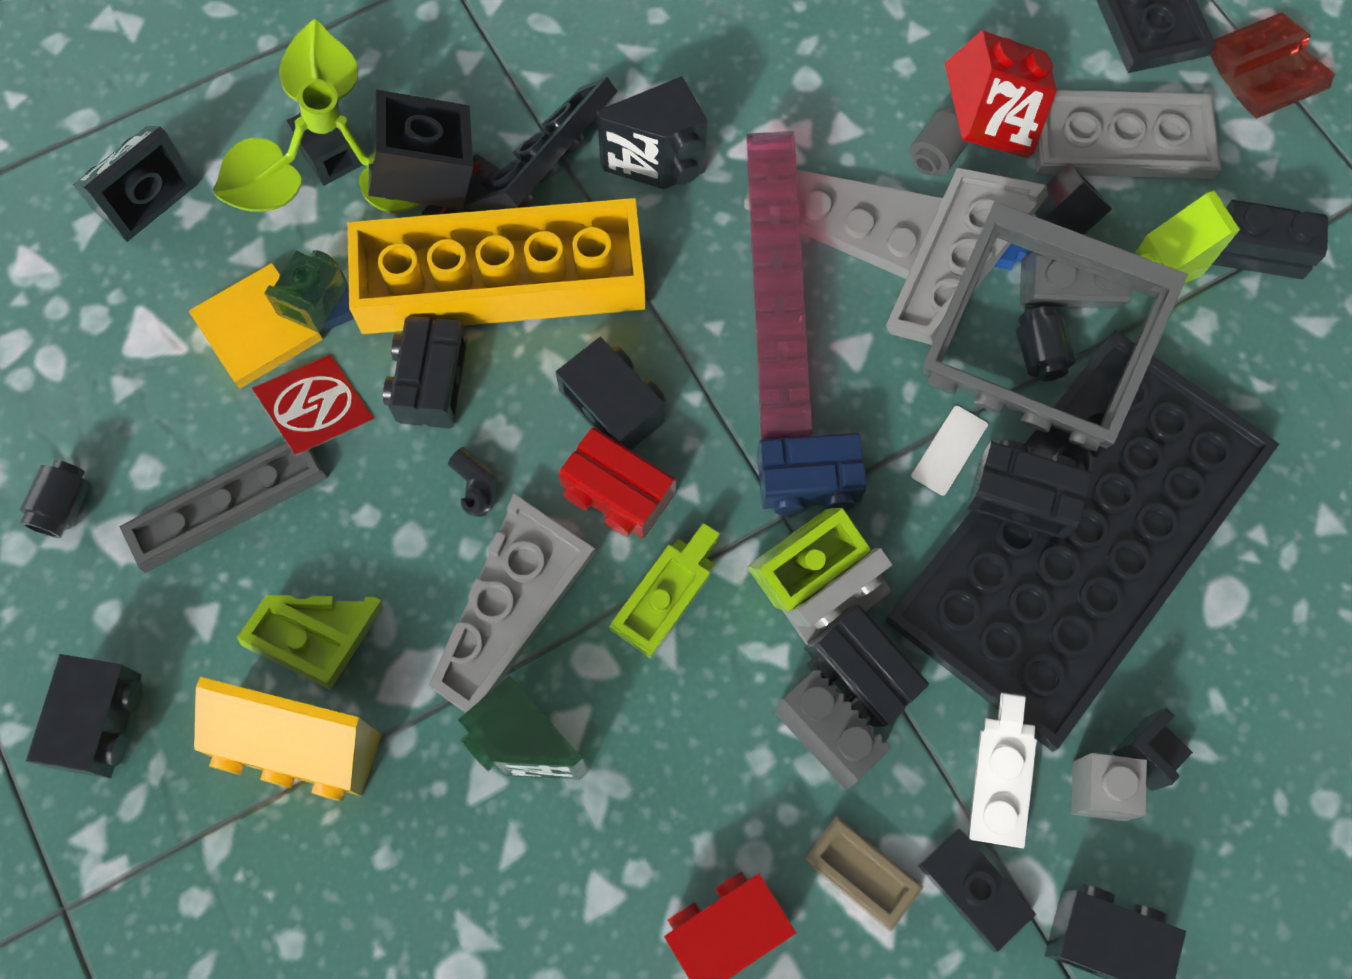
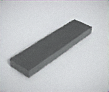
M285 441L119 527L138 568L146 573L327 479V476L312 448L295 456Z

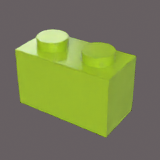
M828 508L746 567L773 606L789 612L872 550L843 508Z

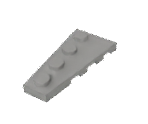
M514 493L507 507V515L500 531L496 532L488 550L489 556L478 579H475L468 595L469 601L459 623H456L429 683V686L435 692L473 719L596 554L594 547Z

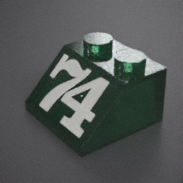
M510 675L458 719L468 731L460 741L488 772L497 765L506 776L578 780L588 773L582 757Z

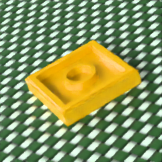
M272 263L189 310L194 321L239 389L323 340Z

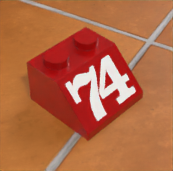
M982 30L945 62L962 140L1028 158L1035 152L1057 92L1052 72L1053 63L1048 53L1041 49H1036L1007 37H1001Z

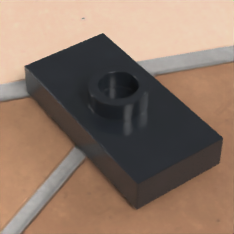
M960 828L955 830L918 865L993 952H998L1036 915L1032 908Z

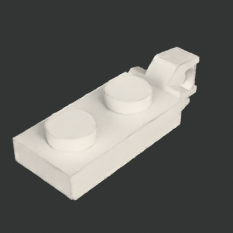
M1001 693L998 720L985 718L984 730H980L968 832L970 840L1018 848L1025 847L1036 739L1034 738L1035 725L1023 724L1025 696Z

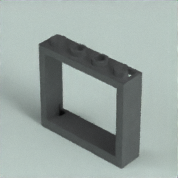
M994 201L924 361L922 374L930 377L927 382L928 385L940 391L954 395L956 390L960 389L975 395L974 403L982 408L996 413H1002L1003 408H1007L1022 414L1023 416L1020 421L1029 427L1043 432H1049L1050 428L1054 427L1069 433L1068 441L1076 446L1097 452L1099 446L1107 449L1117 439L1188 274ZM996 238L1155 298L1100 426L942 363Z

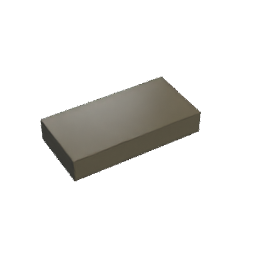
M838 816L833 819L803 859L804 862L888 931L894 929L924 887Z

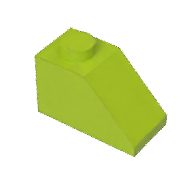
M1214 190L1206 193L1150 232L1134 254L1187 273L1188 276L1185 280V283L1204 275L1240 229Z

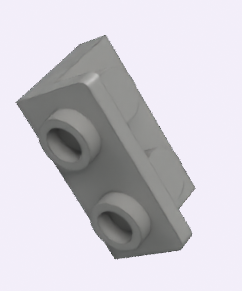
M881 548L871 549L870 553L789 612L782 610L806 645L824 630L829 623L839 617L846 608L859 604L866 612L890 593V587L881 576V573L891 567L892 563Z

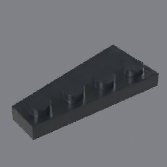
M605 77L580 87L541 124L545 131L534 134L512 152L517 158L516 160L511 161L499 171L494 170L481 182L486 189L481 196L472 199L466 198L463 210L455 209V211L463 213L523 208L527 206L534 197L531 191L538 183L546 181L557 172L560 167L557 161L563 154L571 152L582 143L584 136L581 133L588 126L597 123L596 111L605 108L618 92L609 78Z

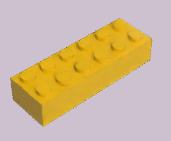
M636 198L347 222L349 309L362 334L403 331L405 317L407 318V316L427 317L432 320H457L465 326L645 310V283Z

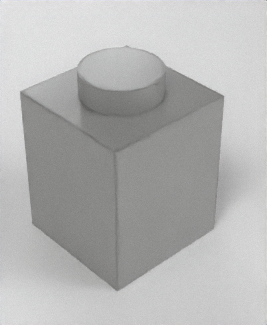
M1091 753L1073 761L1071 815L1123 822L1146 816L1147 760Z

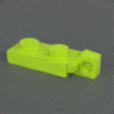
M703 523L688 544H685L680 539H677L672 546L669 544L611 622L610 630L652 659L710 579L715 563L710 561L708 557L719 543L718 537L720 534Z

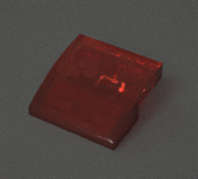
M1283 12L1214 39L1216 46L1210 54L1219 74L1232 93L1256 119L1330 89L1335 77V73L1306 50L1311 35Z

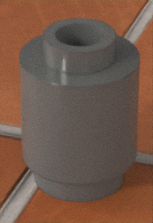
M947 107L943 111L935 113L910 146L913 164L923 174L945 175L969 144V142L962 140L955 107Z

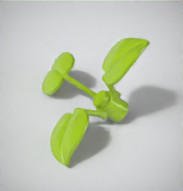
M313 19L289 44L279 68L282 88L290 98L298 101L301 117L295 120L296 128L288 152L283 156L280 147L276 143L264 138H248L238 142L226 153L221 162L218 179L213 187L214 195L224 203L246 211H272L287 205L297 196L302 186L299 172L290 163L297 156L304 131L309 129L318 134H325L335 128H339L359 161L367 166L360 174L359 186L363 196L372 206L385 212L396 213L405 212L422 205L421 203L368 196L369 157L364 153L348 127L346 117L340 115L338 100L350 94L357 84V63L350 51L334 38L317 19Z

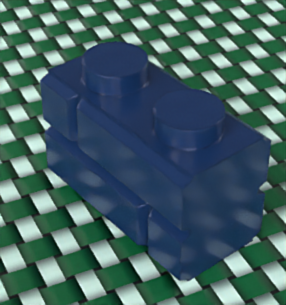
M850 433L759 440L757 465L762 508H775V513L778 515H794L803 512L805 506L824 505L825 509L843 508L845 511L855 506L854 502H861L866 491L864 463L862 462L860 434Z

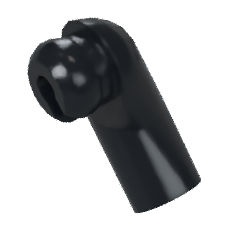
M461 447L451 456L448 466L466 480L465 498H461L462 509L469 515L482 517L487 515L495 506L497 477L465 447Z

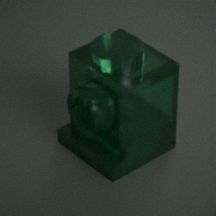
M296 250L274 287L269 285L264 294L278 316L320 333L347 285L338 268V263L331 256L319 250H313L310 256Z

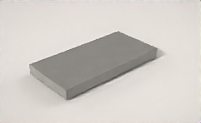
M1057 90L1035 149L1036 172L1039 175H1056L1070 163L1083 176L1216 179L1221 172L1212 94Z

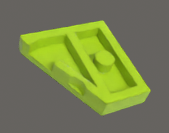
M266 595L237 636V639L241 646L331 690L381 613L383 605L382 601L376 597H365L364 602L334 601L333 596H311L306 599H297L292 595Z

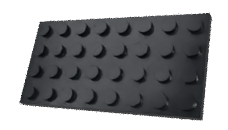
M1115 330L1054 408L1100 426L1135 343ZM1154 356L1151 358L1113 445L1107 449L1099 446L1097 452L1086 450L1068 441L1069 433L1051 427L1049 432L1036 429L1024 444L1027 446L1029 453L1045 458L1051 455L1066 456L1077 462V468L1092 473L1087 494L1084 498L1085 502L1080 522L1066 539L971 511L885 619L887 624L999 710L1001 693L1025 696L1023 724L1035 725L1034 738L1052 752L1058 750L1279 446V443Z

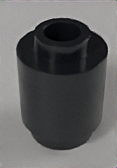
M1051 306L1034 308L1022 314L1018 319L1020 326L1016 333L1028 375L1039 377L1044 382L1054 381L1066 376L1069 373L1068 368L1075 364L1076 358L1064 318L1057 314L1056 308Z
M55 460L52 466L40 465L20 508V511L24 513L20 524L34 532L53 538H61L65 529L72 528L91 486L87 480L82 478L85 471L60 460Z

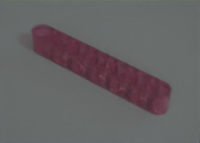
M794 131L746 133L761 440L812 436Z

